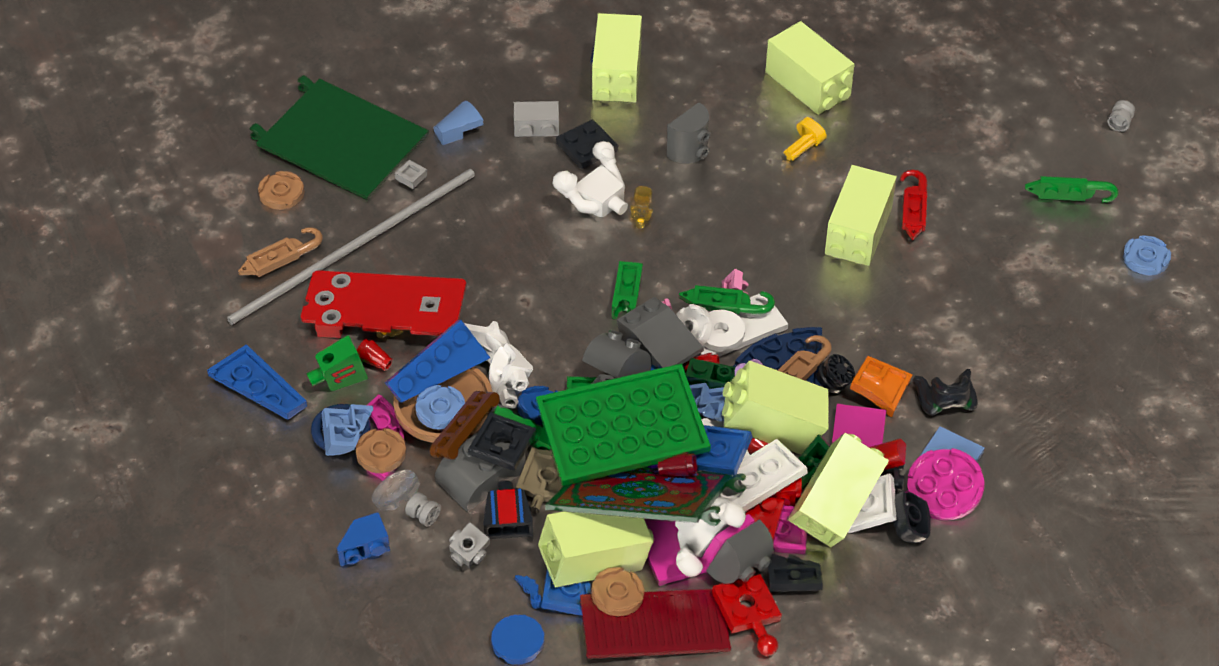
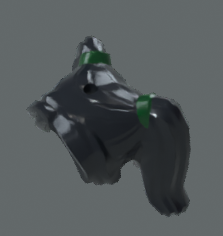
M966 369L959 375V382L951 385H946L938 377L931 380L932 386L922 376H915L912 380L913 384L917 387L920 404L929 415H935L943 409L951 407H963L966 410L972 411L978 406L977 395L971 382L970 369Z

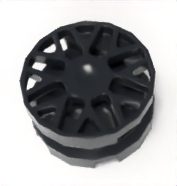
M839 354L829 356L826 361L817 367L818 373L816 375L821 386L828 389L831 393L841 392L852 383L855 377V370L850 361Z

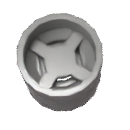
M1117 101L1108 118L1110 128L1118 132L1126 131L1135 114V107L1128 101Z
M420 492L415 493L409 499L405 508L407 515L412 518L417 517L419 522L426 527L431 526L436 521L441 511L440 504L435 501H428L427 497Z

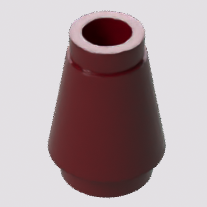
M684 452L658 462L660 476L691 477V474H697L695 454Z

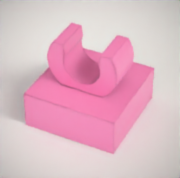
M734 269L722 281L721 288L743 290L745 292L744 290L749 284L742 280L743 272Z

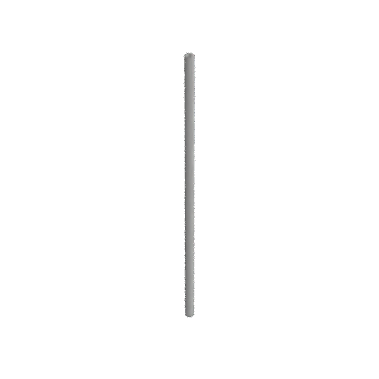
M468 169L227 317L231 325L237 323L310 278L314 271L325 269L475 176L473 170Z

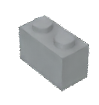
M514 102L515 137L559 136V102Z

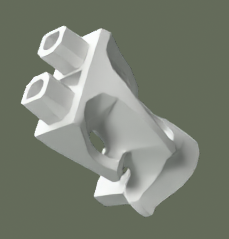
M492 321L487 327L464 323L490 356V359L486 361L490 363L487 378L492 391L499 394V402L503 406L515 408L519 402L517 397L520 391L526 390L529 384L528 377L533 371V366L509 343L506 333L499 329L496 321Z

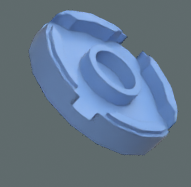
M1143 235L1137 239L1132 238L1127 242L1124 248L1123 259L1131 270L1139 274L1158 275L1169 266L1171 251L1170 249L1168 251L1166 244L1162 240Z
M434 385L419 394L416 403V415L419 421L429 428L436 430L445 429L465 404V399L461 392L454 387L448 386L446 388L441 387V385Z

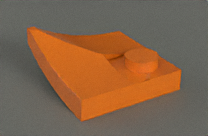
M867 356L854 377L850 390L866 397L881 409L886 410V414L889 417H893L913 374Z

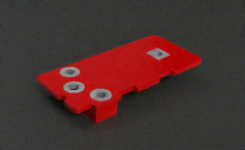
M317 270L313 272L305 298L309 304L303 306L301 320L304 323H315L317 337L341 338L344 326L362 327L363 331L391 333L392 329L410 330L411 334L440 336L459 320L467 284L466 280L458 278ZM327 298V301L323 302L321 299ZM428 304H434L432 308L426 307Z

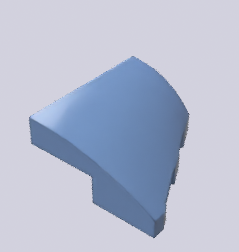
M464 101L434 126V132L442 145L463 139V132L482 126L483 118L470 102Z
M706 383L689 385L699 414L716 421H724V416L722 415L725 404V396H723L724 387L709 389Z
M351 404L348 410L323 409L321 414L326 456L340 455L355 449L373 411V406Z

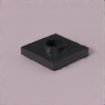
M490 412L468 448V455L515 471L536 435V428ZM499 440H507L511 443L506 450L494 444Z

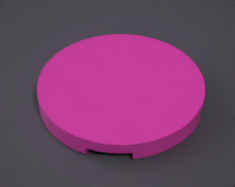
M954 448L951 450H930L919 456L912 464L908 474L907 488L909 492L914 493L923 500H927L931 518L955 520L968 515L979 505L984 493V477L979 464L967 453Z

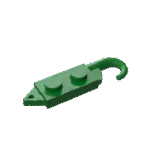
M1041 176L1039 180L1025 184V190L1038 195L1039 199L1085 201V199L1091 198L1096 190L1110 191L1112 194L1109 197L1101 199L1105 203L1115 200L1119 194L1118 188L1110 182L1088 181L1086 178Z
M695 285L694 289L679 293V299L689 305L701 306L707 311L727 310L739 315L740 313L761 315L770 312L775 305L773 296L763 291L760 292V296L767 298L768 303L766 305L751 304L749 295L743 292V290Z

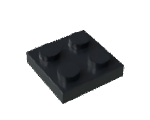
M594 119L556 137V144L581 170L600 161L593 155V147L598 142H610L614 152H618V144Z

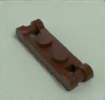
M484 391L473 392L431 445V456L452 460L457 458L458 449L462 443L468 439L470 433L482 421V418L489 409L499 404V394L496 392L485 393Z

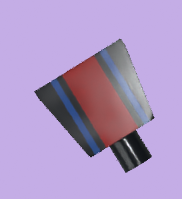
M503 480L498 483V490L487 493L483 526L484 534L489 539L533 537V518L525 491L523 489H513L511 481Z

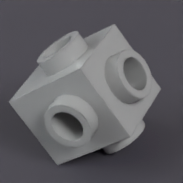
M469 522L462 531L458 529L450 538L449 542L451 544L449 549L452 553L450 557L459 565L466 564L469 568L473 563L479 564L487 554L485 549L490 545V539Z

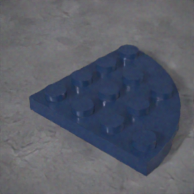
M822 327L795 328L790 333L782 335L775 333L765 337L747 348L735 360L733 367L742 363L747 364L749 360L757 359L762 365L778 370L797 351H809L817 354L822 349V344L816 341L807 344L805 340L814 335L822 336ZM818 370L805 381L820 386L816 375Z

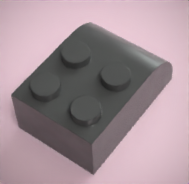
M477 434L462 443L458 449L457 458L453 460L444 458L435 473V482L465 511L469 512L487 499L489 491L498 490L499 482L503 480L513 481L521 475L525 465V454L515 471L468 455V448ZM499 440L494 445L506 450L511 443L507 440Z

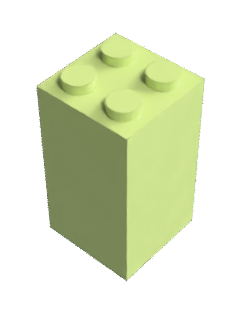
M598 13L592 66V100L636 102L641 54L642 16Z
M800 21L768 40L766 73L816 114L819 115L826 110H830L834 105L851 96L854 63Z
M854 165L851 166L828 222L826 255L870 266L892 210L897 176Z
M750 360L724 386L723 396H725V404L722 415L724 416L725 428L751 431L753 438L767 443L778 439L789 451L800 455L818 434L822 436L828 430V389Z
M844 433L829 447L787 520L827 546H834L845 538L889 460L884 458V454L878 449L868 448L862 444V440L859 437Z
M566 511L548 514L538 546L554 586L560 587L595 580L598 573L607 568L620 567L629 573L630 571H641L648 558L651 545L654 542L653 533L647 528L644 521L645 518Z

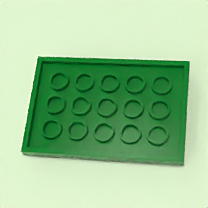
M682 363L536 397L537 407L562 486L655 465L660 461L684 452L698 455L710 452L711 445Z

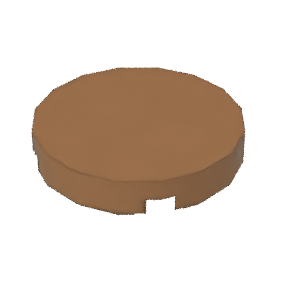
M287 171L275 172L276 175L272 176L269 174L259 183L260 201L272 209L282 210L297 205L303 199L305 192L300 177Z
M391 429L370 430L363 434L357 442L356 457L358 463L365 470L372 473L393 471L405 460L406 446L404 438L398 432Z
M620 567L607 568L598 573L591 589L592 600L598 609L613 616H625L636 611L642 604L644 586L637 574L632 571L630 573L624 571V568Z

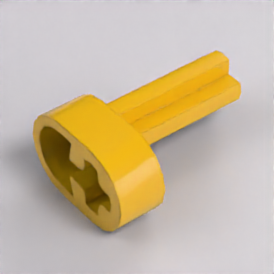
M805 117L797 123V131L802 137L784 151L787 160H795L812 145L818 146L826 140L827 134L823 127L810 117Z

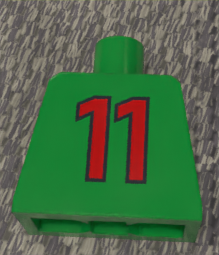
M349 335L317 353L315 358L319 368L306 373L312 386L326 381L331 391H336L368 379L358 352Z

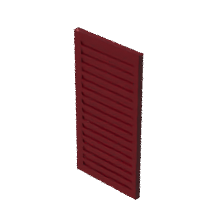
M712 589L644 592L642 604L639 608L625 616L608 615L598 609L592 600L591 594L580 595L587 659L730 652L732 647L730 645L727 623L711 593Z

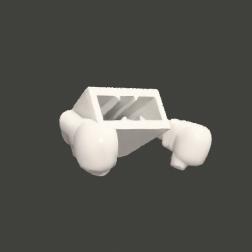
M601 141L594 145L593 155L602 164L578 183L577 176L568 171H560L554 175L552 183L555 189L563 194L565 198H569L579 212L594 214L601 218L605 217L612 210L622 215L628 208V204L624 202L625 185L616 166L615 152L610 142Z
M718 497L711 505L718 506L721 509L718 514L711 513L714 519H721V522L716 526L708 525L701 519L698 523L675 522L680 551L676 557V565L684 575L694 577L702 571L703 565L697 556L702 558L714 536L730 526L738 528L743 525L746 515L740 505L732 503L728 499Z

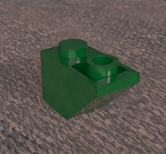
M691 358L686 371V377L689 385L706 383L709 389L721 388L735 377L736 367Z

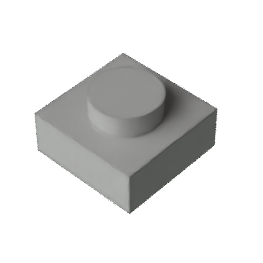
M408 160L395 172V179L412 189L427 176V169L411 160Z

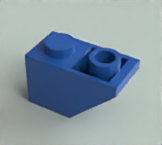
M379 512L353 520L337 547L340 566L355 564L360 560L372 556H380L384 552L390 551L388 534Z

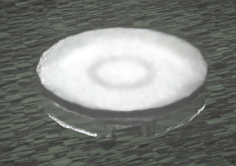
M402 470L388 476L375 488L372 494V502L382 511L398 508L400 506L399 502L403 499L409 501L417 492L420 485L418 476L412 470Z

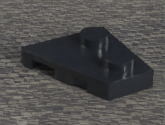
M773 549L770 557L772 562L767 567L770 592L823 589L821 565L819 563L802 560L791 554L788 555V558L776 555Z

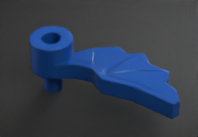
M515 575V580L522 586L524 592L530 594L531 607L534 609L541 608L542 597L538 594L539 585L536 584V580L530 579L528 576Z

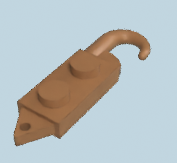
M304 228L301 230V233L314 234L315 238L302 244L297 239L287 237L246 256L247 260L238 270L239 275H257L258 277L265 275L317 248L321 244L323 236L316 228Z
M820 335L810 336L805 340L807 344L816 341L821 343L823 348L817 354L809 351H797L777 371L805 381L829 356L832 348L830 341Z

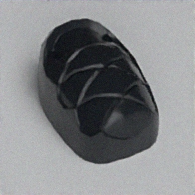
M906 490L896 493V520L893 523L899 538L905 542L915 544L927 539L930 536L931 529L927 500H923Z

